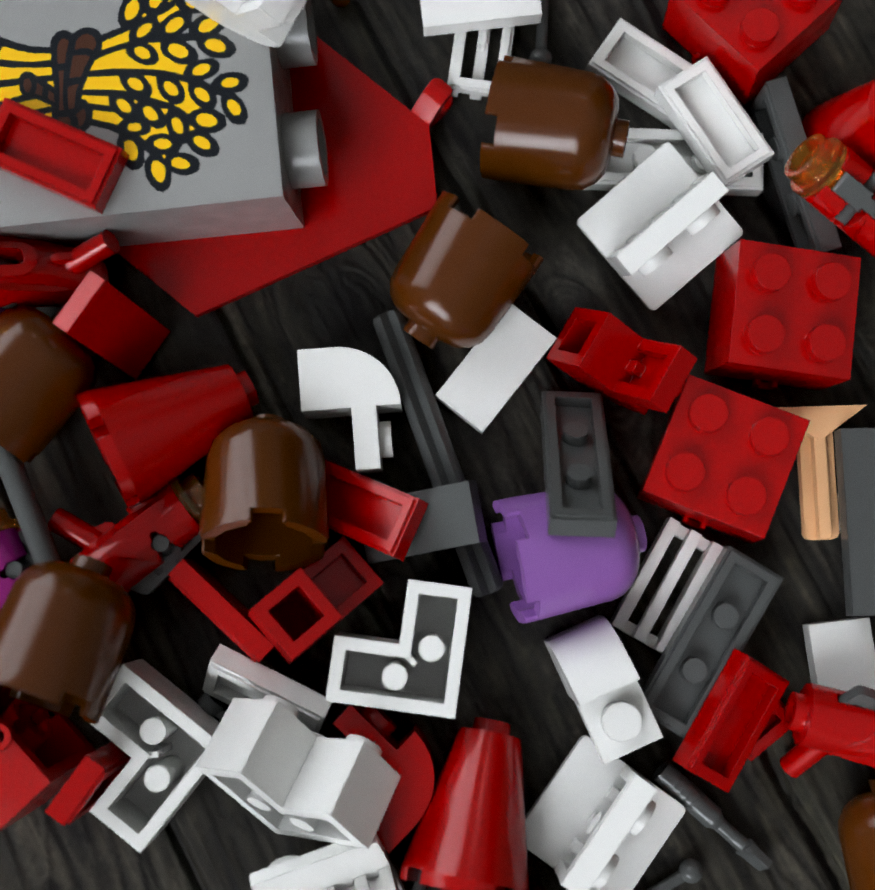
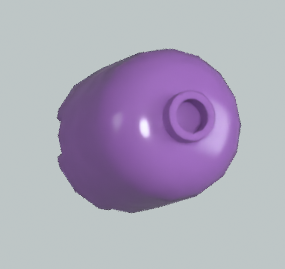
M545 492L493 501L492 506L495 513H501L503 516V521L491 523L494 554L502 580L513 579L520 600L511 602L509 605L519 623H530L609 602L623 596L633 585L639 570L640 552H645L647 549V536L638 515L631 516L625 503L615 493L618 520L615 538L548 535Z

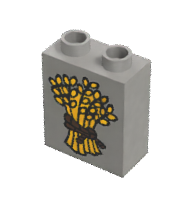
M0 0V106L5 97L123 148L130 155L103 214L0 169V236L42 240L63 246L76 247L100 232L109 230L115 235L120 246L304 228L301 189L328 186L329 184L328 154L320 112L318 109L294 112L290 69L317 66L318 64L317 35L311 0H307L282 47L279 48L256 43L218 24L184 0Z

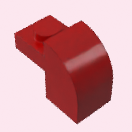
M581 307L574 308L546 356L547 360L579 383L597 393H602V396L612 402L643 415L647 413L648 409L663 413L668 412L673 401L682 392L686 379L698 359L681 345L642 338L610 312Z
M343 536L324 552V557L321 560L307 566L304 570L300 567L249 610L248 616L290 665L379 589L384 582Z
M349 704L337 716L333 724L346 737L349 734H356L376 743L382 749L381 757L401 775L376 832L384 849L390 854L422 819L431 802L435 779L432 749L425 734L417 724L398 741L392 735L398 727L382 709Z

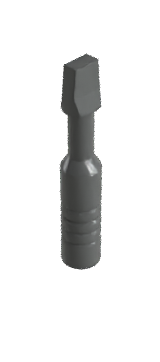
M667 760L657 768L652 779L667 791L670 796L680 802L705 828L714 829L736 849L735 854L744 858L758 871L770 868L773 861L757 846L753 839L746 838L724 818L722 809L682 774L677 767Z

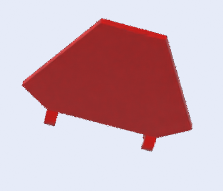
M317 37V66L290 69L294 112L319 110L324 127L329 165L328 186L301 189L304 228L120 246L118 254L198 318L429 214L437 201L430 128L443 118L452 107L453 89L440 78L432 79L410 110Z

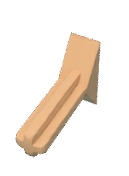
M867 405L776 407L810 420L797 453L801 534L806 540H832L839 536L833 431Z

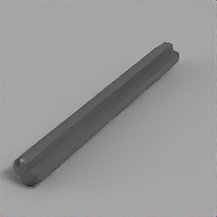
M398 309L383 312L374 318V328L392 377L398 387L401 402L432 487L466 481L413 336L402 330L407 323L406 317ZM489 542L455 548L468 585L472 588V594L475 597H483L499 591L503 587V580Z

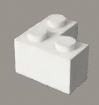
M408 579L400 640L339 632L334 635L325 701L455 719L472 588Z
M143 659L124 663L119 668L99 722L97 724L90 723L128 754L131 759L89 811L139 853L160 835L206 775L196 768V765L220 723Z
M265 695L263 699L234 697L196 768L276 834L369 849L401 778V775L381 757L382 749L373 741L360 735L349 734L346 739L328 738L311 731L297 718L299 712L296 707L280 697L274 695Z

